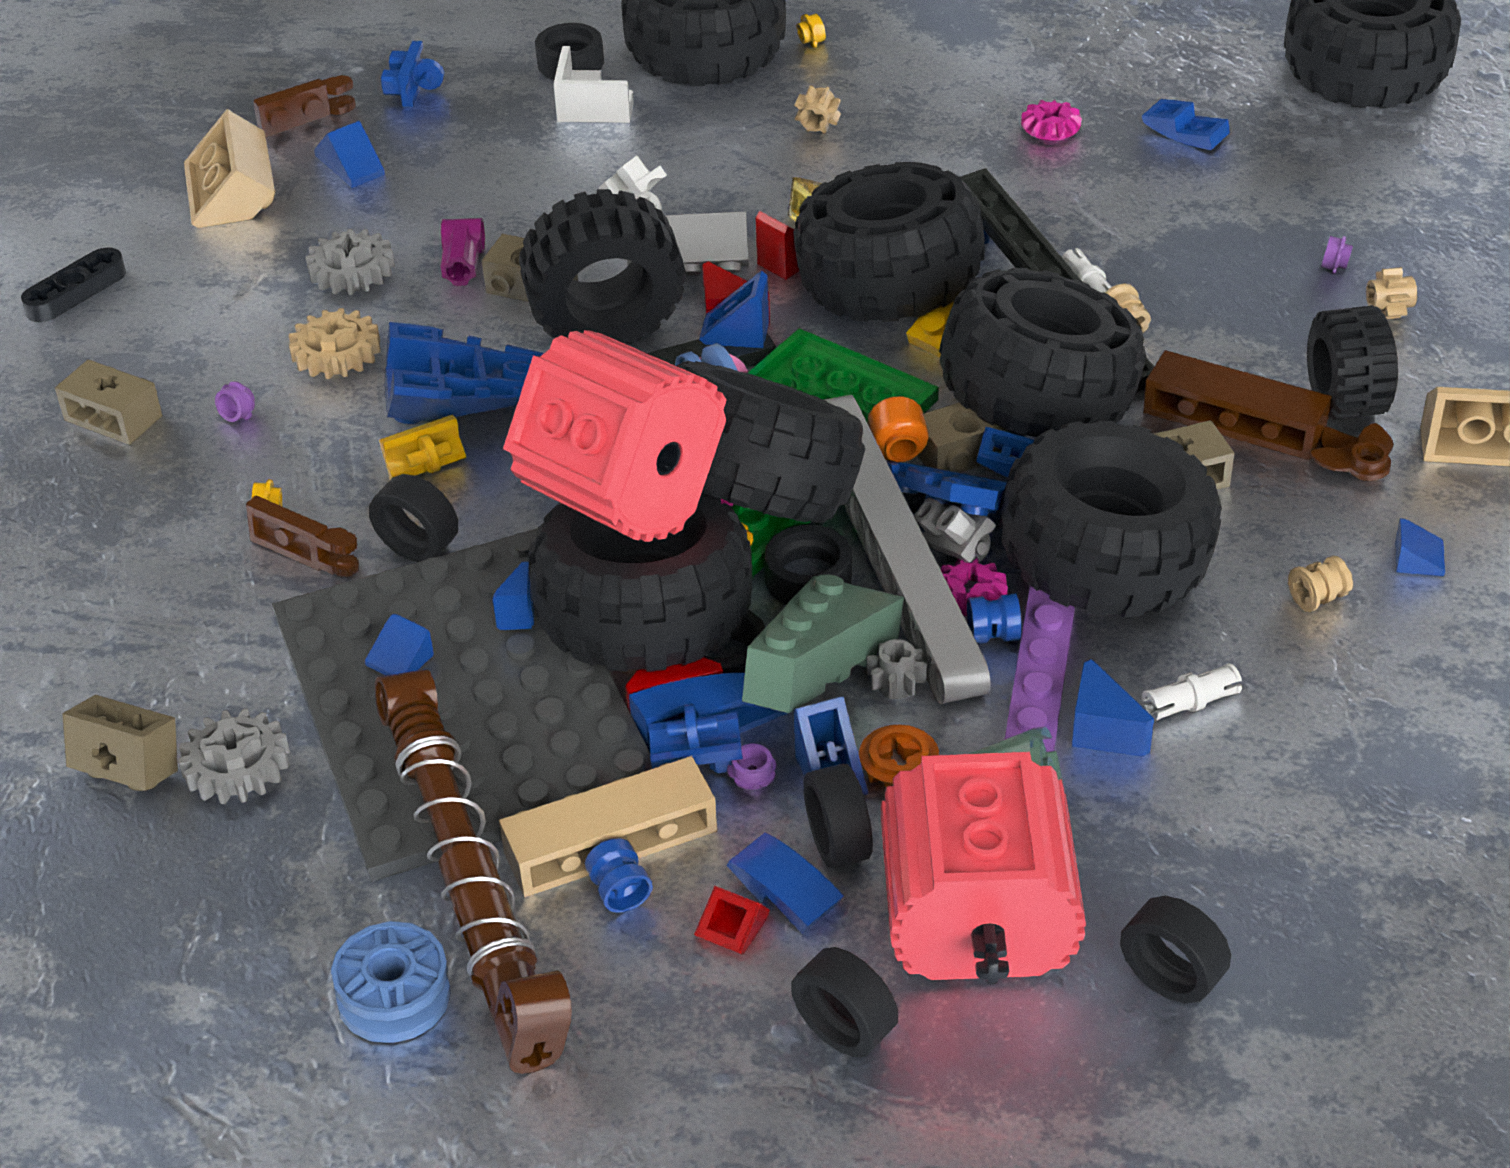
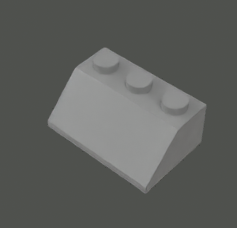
M746 212L665 215L676 238L686 275L701 274L702 265L707 261L731 273L741 272V266H749ZM627 260V265H629L632 261Z

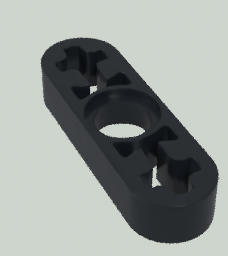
M109 247L97 249L26 289L21 295L26 317L34 322L52 320L121 280L126 274L121 252L118 249Z

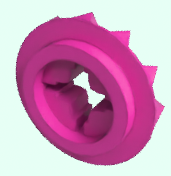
M1055 99L1052 102L1040 100L1038 105L1030 104L1027 106V110L1022 113L1021 125L1028 134L1036 138L1055 141L1076 134L1081 128L1082 118L1080 117L1079 109L1071 107L1068 102L1057 103Z
M977 557L970 563L957 559L954 566L946 564L941 567V572L963 616H967V598L984 597L986 600L992 601L997 600L1000 595L1008 594L1006 574L998 572L995 563L982 565ZM968 581L977 582L970 589V592L966 593V587L964 586Z

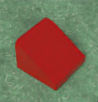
M714 886L694 935L743 955L765 923L770 909L758 902Z

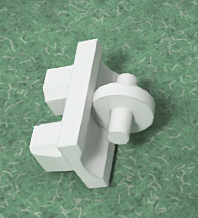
M637 155L618 169L615 175L598 187L599 189H610L612 194H618L619 190L634 193L636 200L639 197H643L654 203L655 208L662 211L659 198L649 192V190L667 174L661 166L650 172Z

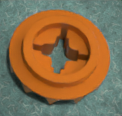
M900 724L888 725L874 730L862 741L859 749L862 770L867 772L870 783L882 781L886 788L887 786H893V778L900 771H911L920 765L922 756L939 755L938 746L928 733L913 726ZM893 749H896L897 754L901 755L903 760H906L905 765H898L895 759H892Z

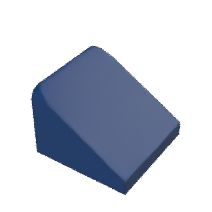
M1400 518L1395 539L1396 572L1444 576L1443 539L1407 519Z
M521 562L493 595L496 626L499 630L532 629V625H534L535 612L530 587L529 562Z
M392 614L386 621L365 659L366 666L383 675L419 670L434 655L429 630L398 614Z

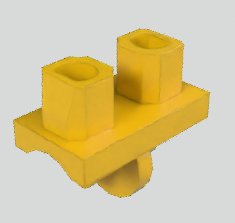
M453 415L379 439L390 480L401 474L416 476L427 471L432 474L440 471L441 466L467 458L459 436L457 419Z

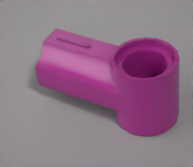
M483 218L442 219V278L449 280L453 286H465L472 278L476 277L479 253L485 252Z

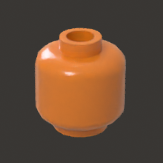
M904 396L883 399L870 411L867 424L885 460L906 462L912 460L924 450L928 443L929 432L921 406L913 399Z

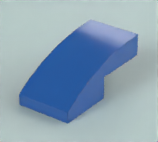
M1160 99L1142 115L1143 123L1174 141L1196 148L1212 150L1230 133L1228 119L1195 116L1193 102Z
M766 832L729 860L726 865L761 904L769 898L801 934H804L834 909L844 897L805 858Z

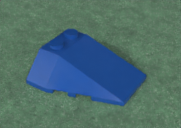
M389 322L384 382L387 417L394 418L396 421L404 424H416L419 421L432 422L449 415L458 417L516 406L533 355L540 357L544 354L508 344L505 347V352L482 347V338L468 336L467 343L444 338V329Z

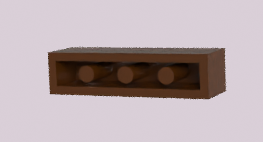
M1164 350L1146 379L1143 413L1187 426L1211 420L1222 436L1310 461V451L1317 448L1322 438L1324 427L1327 426L1332 396Z

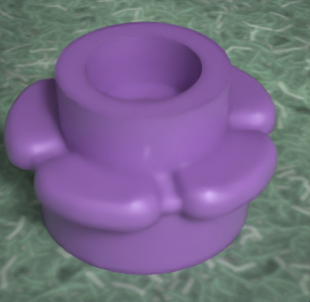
M1333 236L1329 238L1321 267L1333 270L1332 274H1336L1338 267L1342 269L1347 268L1353 246L1345 244V236L1342 239Z
M232 381L229 384H225L216 394L215 405L219 414L229 422H235L242 418L249 420L252 417L251 411L255 408V398L248 387L240 382Z
M746 744L742 746L743 759L732 760V765L727 767L729 777L734 778V783L738 787L757 790L768 786L774 781L776 777L774 771L777 768V763L766 747L759 744Z

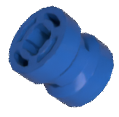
M1016 594L1000 595L997 600L988 601L984 597L967 598V624L977 644L987 643L991 638L999 637L1004 642L1020 641L1021 613Z
M621 838L610 839L600 843L591 850L585 860V869L591 881L599 886L598 892L604 906L609 911L615 913L627 912L637 908L647 900L653 889L648 873L642 866L638 865V855L628 840Z

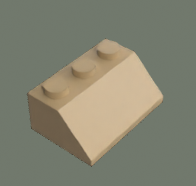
M226 109L184 161L191 224L197 228L251 220L261 209H266L275 196L265 131Z
M1436 387L1428 392L1420 425L1423 461L1510 466V391Z

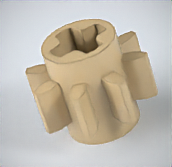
M810 85L806 95L799 94L795 102V106L799 109L795 120L801 121L807 132L821 131L824 134L827 132L829 124L837 125L841 115L837 111L841 99L835 98L829 87L814 88Z
M1402 267L1387 268L1376 272V280H1369L1366 286L1368 306L1373 305L1380 308L1386 319L1407 316V308L1414 307L1417 302L1416 282L1412 276L1402 277Z

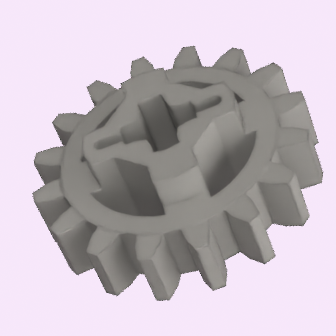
M348 229L346 232H342L341 236L337 232H332V239L319 238V246H310V255L306 256L311 282L318 283L320 290L331 287L332 294H337L342 289H346L349 295H353L360 288L365 292L370 291L369 284L382 285V276L391 277V268L395 267L390 241L382 240L380 233L369 236L367 229L362 230L359 234H355V231Z
M244 708L238 717H231L228 710L222 711L221 720L217 722L206 717L203 719L205 728L202 731L190 729L188 731L190 742L180 743L179 745L182 757L178 758L182 777L185 778L190 792L199 789L201 799L205 801L214 794H218L220 804H226L231 795H238L241 803L247 802V792L254 790L260 795L266 794L264 783L267 781L279 783L281 781L279 770L289 768L287 754L290 753L286 733H282L281 725L278 721L269 723L267 713L264 712L258 714L254 719L250 718L248 709Z

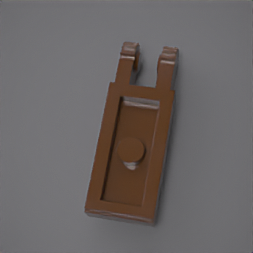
M340 75L324 80L319 78L254 99L257 127L265 131V137H269L329 116L330 114L342 115L355 109V99L352 95H344L343 93L353 89L351 77ZM327 94L339 95V97H333L328 99Z
M257 495L246 503L250 541L317 571L323 570L332 575L336 574L337 577H352V575L359 571V560H357V557H354V554L350 555L351 552H355V549H357V537L352 532H348V530L341 527L328 529L322 523Z

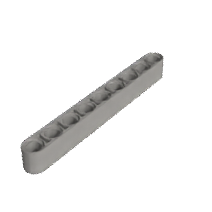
M853 395L823 399L830 404L849 411L851 415L858 417L863 425L861 442L865 445L866 449L848 502L844 503V507L884 592L904 597L900 625L908 642L913 645L914 649L921 648L923 650V663L927 664V682L935 699L939 704H945L988 694L991 681L986 660Z

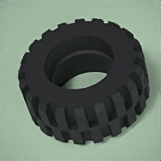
M597 189V194L587 195L584 191L574 194L575 199L565 203L564 200H561L552 206L553 211L546 214L544 212L535 221L536 230L530 229L523 240L524 247L520 251L519 256L521 277L532 315L537 324L543 326V330L552 338H557L561 335L568 338L569 332L578 331L584 333V330H589L596 333L599 332L622 343L629 341L630 345L640 341L641 335L647 332L652 334L661 326L660 321L662 319L668 320L675 311V303L680 302L684 292L683 284L686 281L683 259L672 227L669 225L664 213L655 208L654 203L643 197H639L636 200L634 193L619 190L618 194H612L610 189ZM619 258L632 261L622 272L603 281L580 282L573 280L585 267L601 260Z

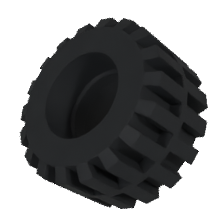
M1371 305L1321 311L1316 314L1312 321L1307 341L1309 381L1312 391L1332 396L1329 420L1384 414L1389 411L1391 404H1393L1398 382L1397 349L1390 325L1384 313L1377 306Z

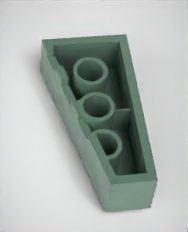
M834 575L813 576L748 646L742 702L791 713L795 708L801 707L824 693L826 683H841L849 678L852 667L858 664L866 668L867 656H877L879 643L899 639L904 597L844 583L842 578Z

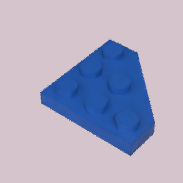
M886 461L901 492L912 494L922 492L926 494L925 500L932 498L940 504L952 505V502L961 503V510L973 515L988 516L989 513H996L997 510L1001 511L1006 481L906 462Z

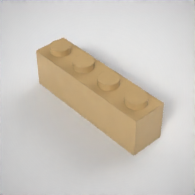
M692 756L663 764L657 768L627 778L617 779L612 783L579 794L569 795L561 800L521 811L499 820L504 854L524 898L589 876L585 869L587 855L594 847L604 841L617 838L628 840L639 859L717 832L715 797Z

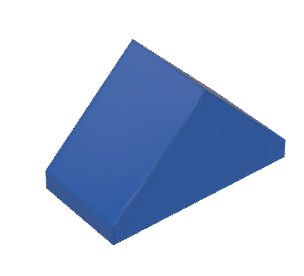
M360 120L327 133L314 149L315 156L351 188L385 175L384 168Z
M761 270L705 315L699 340L705 345L718 343L721 346L764 348L769 326L768 275Z
M1092 659L1084 662L1075 708L1072 747L1140 757L1149 754L1154 718Z
M844 696L795 708V758L804 777L807 772L839 764H848L858 779L863 795L869 794Z

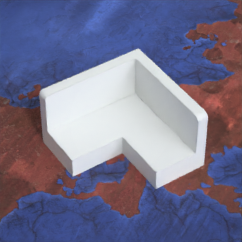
M562 46L553 83L557 122L630 123L634 97L633 90L628 89V82L625 80H602L601 70H572L570 46Z

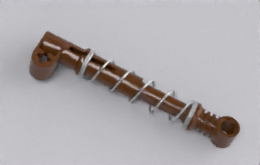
M428 669L379 676L375 680V700L379 718L384 726L391 728L397 746L394 758L400 781L405 785H418L425 804L420 806L413 814L414 820L419 823H432L439 843L429 850L427 858L439 863V869L446 886L441 893V898L452 903L461 928L456 933V940L466 942L471 956L467 964L469 978L472 980L473 985L484 993L510 1069L520 1074L542 1070L560 1058L565 1046L572 1016L571 999L567 983L559 970L535 974L537 957L534 945L530 942L527 929L522 924L516 922L513 915L514 891L507 883L501 881L497 871L500 864L499 851L492 843L479 838L483 833L486 823L484 811L478 804L466 799L472 785L470 774L462 765L458 764L461 758L459 744L449 732L444 730V725L438 712L436 686L431 672ZM454 767L460 769L465 775L467 786L463 797H461L452 772ZM464 803L474 807L479 813L481 824L477 835H475ZM427 808L430 819L419 818V813ZM440 847L443 855L440 858L433 857L432 853L434 850ZM489 848L494 853L495 863L493 861ZM505 890L509 893L510 904ZM519 929L524 934V939H522Z

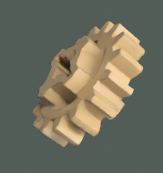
M339 308L337 312L322 310V317L307 316L308 324L297 323L295 325L296 333L289 334V349L292 362H296L299 371L308 369L311 377H315L320 372L325 373L326 379L339 374L343 378L348 377V370L363 371L362 363H374V354L381 351L377 324L372 323L370 316L361 318L360 311L358 310L353 311L349 315L345 314L344 308Z

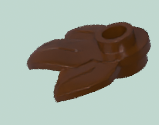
M1372 423L1365 427L1358 437L1326 426L1321 438L1322 448L1310 451L1312 459L1321 467L1332 471L1349 472L1362 481H1374L1382 479L1389 474L1391 459L1388 455L1393 450L1394 443L1388 432L1377 423Z

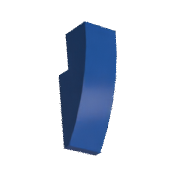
M723 673L692 677L657 685L629 695L631 716L649 752L648 724L685 719L684 705L695 704L697 717L737 712L740 733L789 713L742 702L745 673Z

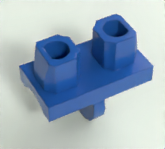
M412 41L408 51H392L389 56L390 70H383L381 75L383 94L401 96L402 107L414 106L421 87L428 90L440 87L444 80L445 72L438 62L432 59H421L420 54L423 49V41Z
M695 704L684 705L685 719L648 724L652 769L692 756L697 765L709 764L710 770L716 773L728 772L727 767L732 765V760L743 759L737 712L697 717Z

